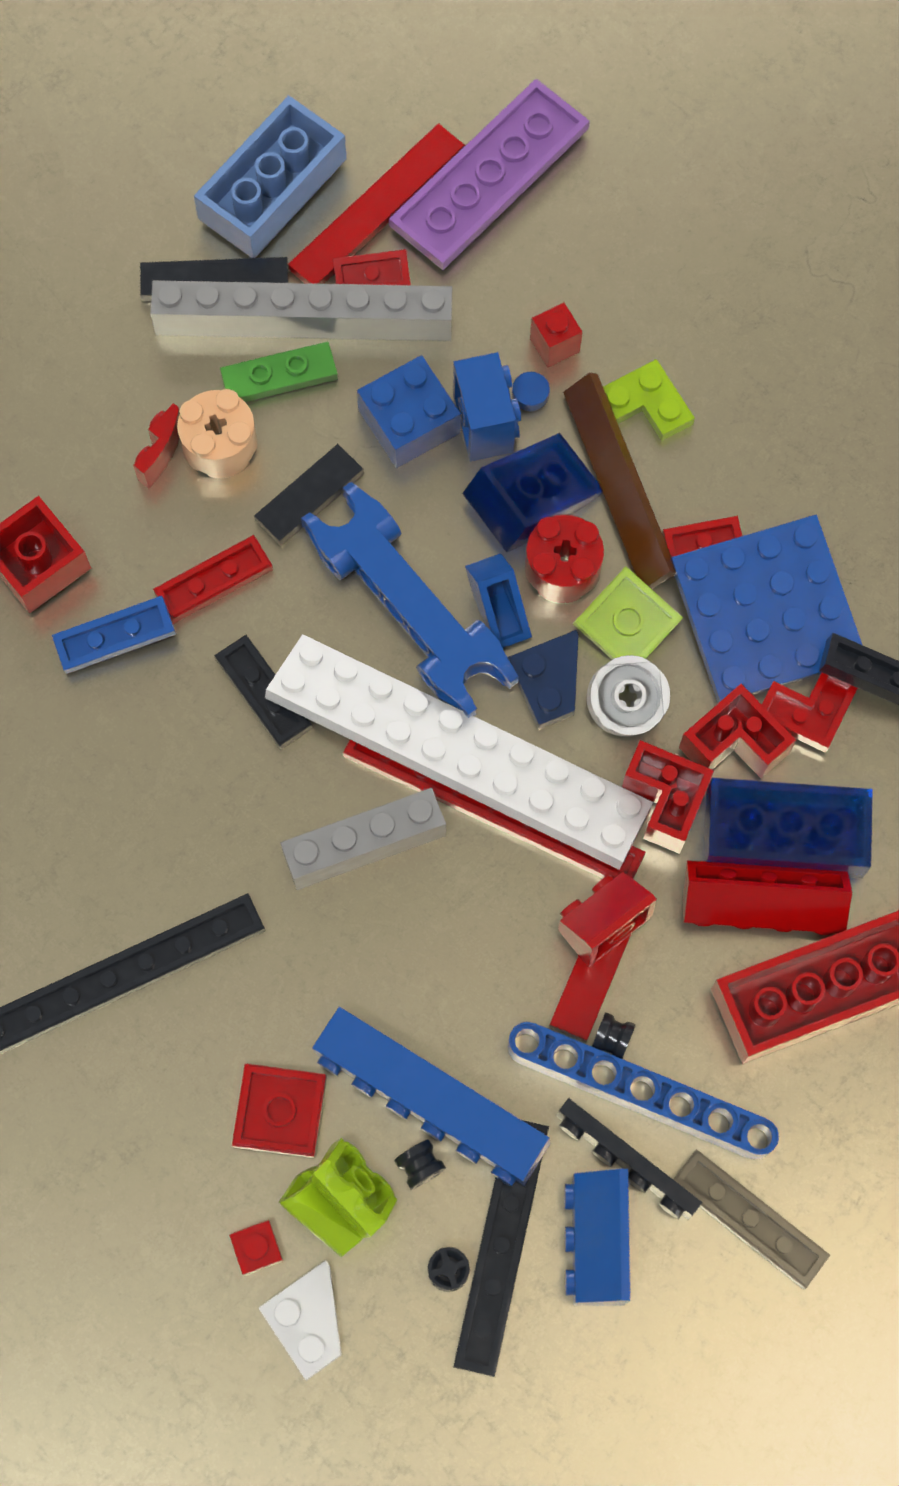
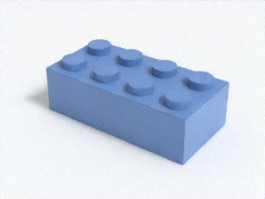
M288 95L194 195L198 219L248 256L256 258L347 159L345 135Z

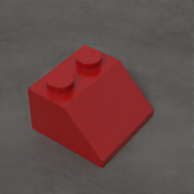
M624 872L614 879L611 875L604 877L592 888L594 894L583 903L579 899L573 901L560 913L562 919L559 921L558 931L588 967L652 917L657 898Z

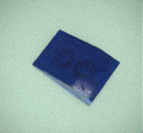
M558 433L481 467L462 494L507 553L526 544L531 532L541 519L556 515H572L602 495L603 491L600 484L561 433Z

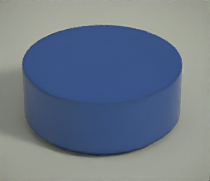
M537 372L522 373L513 382L512 399L518 400L519 407L522 410H539L546 405L549 399V383L543 375Z

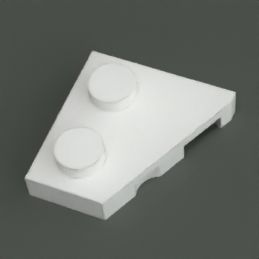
M325 1260L259 1307L264 1318L305 1380L311 1378L342 1355L331 1270Z

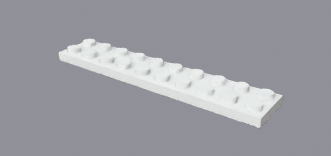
M303 634L266 689V699L619 870L653 802L483 720L474 716L468 718L464 711Z

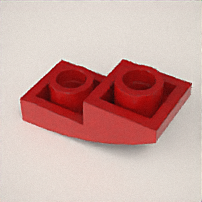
M174 403L166 411L162 410L154 416L148 428L152 446L143 448L133 464L138 481L148 489L151 488L166 469L180 439L177 428L180 409Z

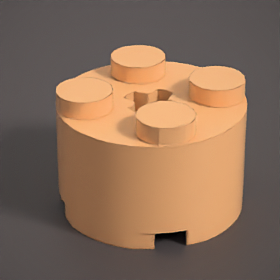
M223 389L200 393L182 404L177 428L183 453L188 464L196 471L199 470L213 478H228L242 472L249 465V461L257 448L254 419L246 402L235 391Z

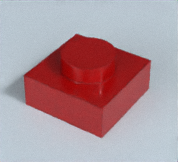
M269 1220L229 1234L243 1276L283 1262Z

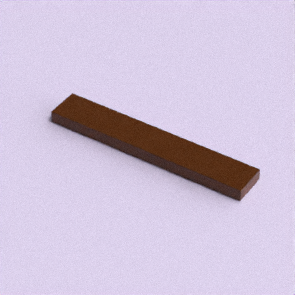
M589 372L563 393L634 572L647 586L653 589L676 574L671 561V554L599 376L596 373Z

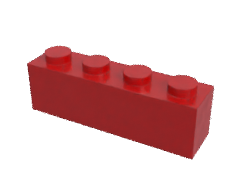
M687 860L682 898L684 923H693L702 927L725 925L734 926L738 929H750L752 927L767 928L779 932H790L792 930L810 931L820 935L840 933L847 930L853 893L848 871Z

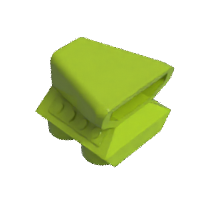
M342 1138L331 1145L318 1167L313 1166L296 1175L279 1200V1203L287 1212L340 1257L350 1251L361 1240L372 1237L387 1221L397 1202V1198L394 1196L393 1190L381 1175L372 1172L367 1167L358 1149Z

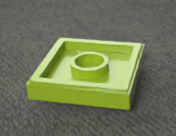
M625 566L574 621L573 625L612 660L629 655L646 659L683 617Z

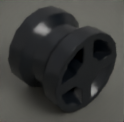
M605 1012L592 1047L623 1059L636 1024L629 1021L620 1023L614 1019L612 1014Z
M429 1139L411 1147L394 1160L397 1167L406 1172L408 1176L407 1184L411 1190L427 1183L446 1169L444 1163L441 1160H437L433 1155V1145Z
M445 1247L434 1252L428 1264V1276L433 1286L438 1290L454 1292L462 1288L468 1280L470 1272L469 1261L459 1249Z

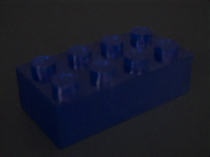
M711 778L706 790L703 861L848 871L849 878L863 879L871 868L873 789Z

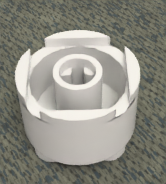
M621 656L609 661L595 672L587 689V706L593 720L601 729L617 736L629 737L649 731L661 721L670 703V688L665 675L653 663L639 656ZM625 686H629L631 693L637 694V700L632 701L630 707H627L625 701L619 700V693L624 692Z

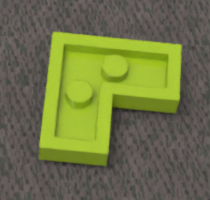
M657 359L603 386L618 424L643 412L661 441L694 425L695 417Z

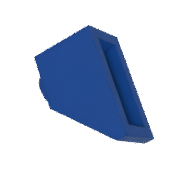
M500 553L465 566L472 594L483 622L500 641L502 648L531 638L532 635L514 569Z

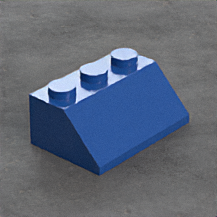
M628 1169L574 1173L572 1184H565L564 1207L565 1210H572V1227H565V1252H573V1270H565V1295L573 1296V1306H624L630 1301Z

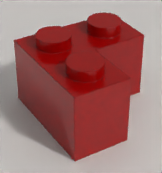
M740 684L683 733L679 749L691 761L712 770L735 751L762 779L790 754L796 739Z
M640 740L626 771L622 788L657 803L643 839L680 854L714 770Z

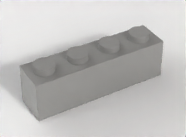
M429 788L280 843L296 890H300L445 837L446 823L433 789Z

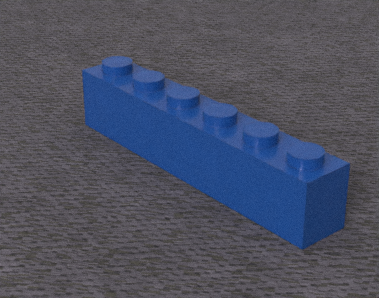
M338 1007L312 1047L317 1056L320 1057L317 1064L335 1076H338L340 1071L354 1078L351 1083L354 1088L370 1098L373 1097L375 1092L389 1100L386 1107L405 1120L411 1114L424 1122L420 1129L436 1140L442 1142L446 1136L458 1144L455 1151L469 1161L477 1164L481 1158L494 1167L491 1174L509 1186H513L515 1181L525 1186L551 1144L550 1138L341 1007Z

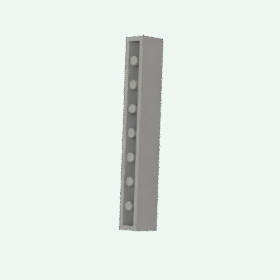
M153 281L151 318L155 334L167 336L451 341L452 286Z

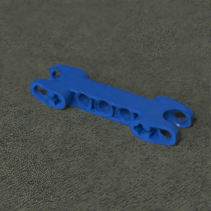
M348 483L342 489L344 490L343 496L354 513L349 523L340 527L329 526L310 512L301 518L302 526L314 544L321 561L339 580L355 571L427 655L428 658L418 664L416 668L432 692L441 701L464 711L468 718L477 715V707L464 686L469 677L478 673L490 674L509 689L518 683L519 676L506 656L500 641L480 620H476L466 629L458 623L390 544L402 534L393 517L380 502L369 496L354 483Z

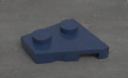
M577 630L508 657L519 676L517 684L538 730L574 716L579 638Z

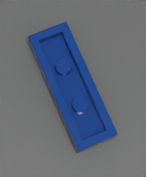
M161 595L53 634L52 638L63 670L68 674L174 636L176 631L165 600Z

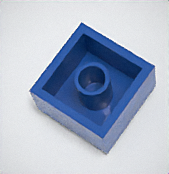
M498 352L453 361V398L457 409L461 413V429L470 462L514 453L515 438H520L518 422L521 421L519 403L517 399L511 400L509 388L512 387L510 369L508 365L502 366Z
M422 355L357 390L358 411L396 469L461 433V413Z

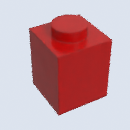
M565 302L531 318L530 340L547 368L580 353L583 331Z

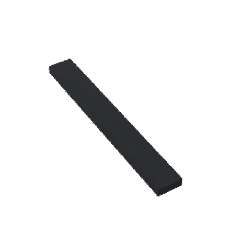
M249 893L1 1006L0 1054L265 932L266 930Z

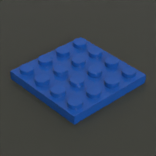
M817 514L671 557L676 571L674 576L717 703L740 684L754 695L768 691L773 681L784 686L820 675L819 668L826 640L832 633L862 645Z

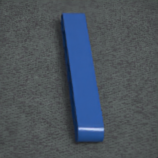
M519 1023L510 1032L508 1042L509 1055L514 1061L530 1069L748 1159H763L778 1144V1129L767 1118L536 1023ZM528 1034L537 1040L538 1047L533 1052L525 1053L517 1048L515 1040L521 1035ZM559 1050H568L575 1056L576 1064L568 1069L560 1068L554 1062L553 1056ZM597 1066H607L613 1072L614 1081L606 1085L599 1084L594 1080L592 1070ZM637 1081L647 1083L652 1090V1097L645 1101L636 1099L631 1093V1084ZM674 1097H682L690 1104V1114L684 1117L675 1115L670 1109V1100ZM712 1113L723 1114L729 1123L728 1131L719 1133L712 1130L708 1122L709 1115ZM750 1129H760L765 1133L768 1140L766 1148L757 1149L751 1146L747 1138Z

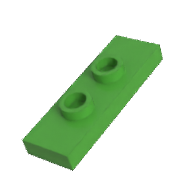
M328 341L220 367L225 389L235 391L245 402L338 380V373Z

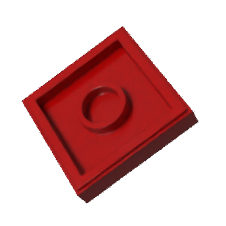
M245 1063L232 1147L315 1158L327 1075Z

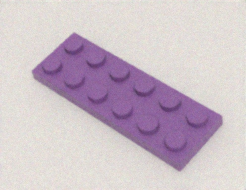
M535 79L389 218V226L439 268L444 270L589 129L590 121L543 83Z

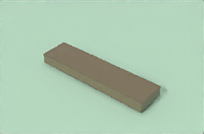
M697 1149L673 1179L703 1202L700 1208L803 1290L809 1286L831 1256Z

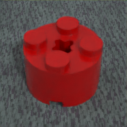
M573 515L545 517L538 522L527 542L525 574L529 583L538 591L540 596L555 603H572L594 589L600 578L604 558V545L597 526L592 522ZM566 557L568 561H561L560 558Z

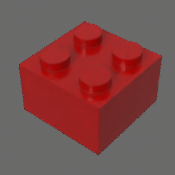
M39 495L0 523V578L29 614L91 569L85 551Z

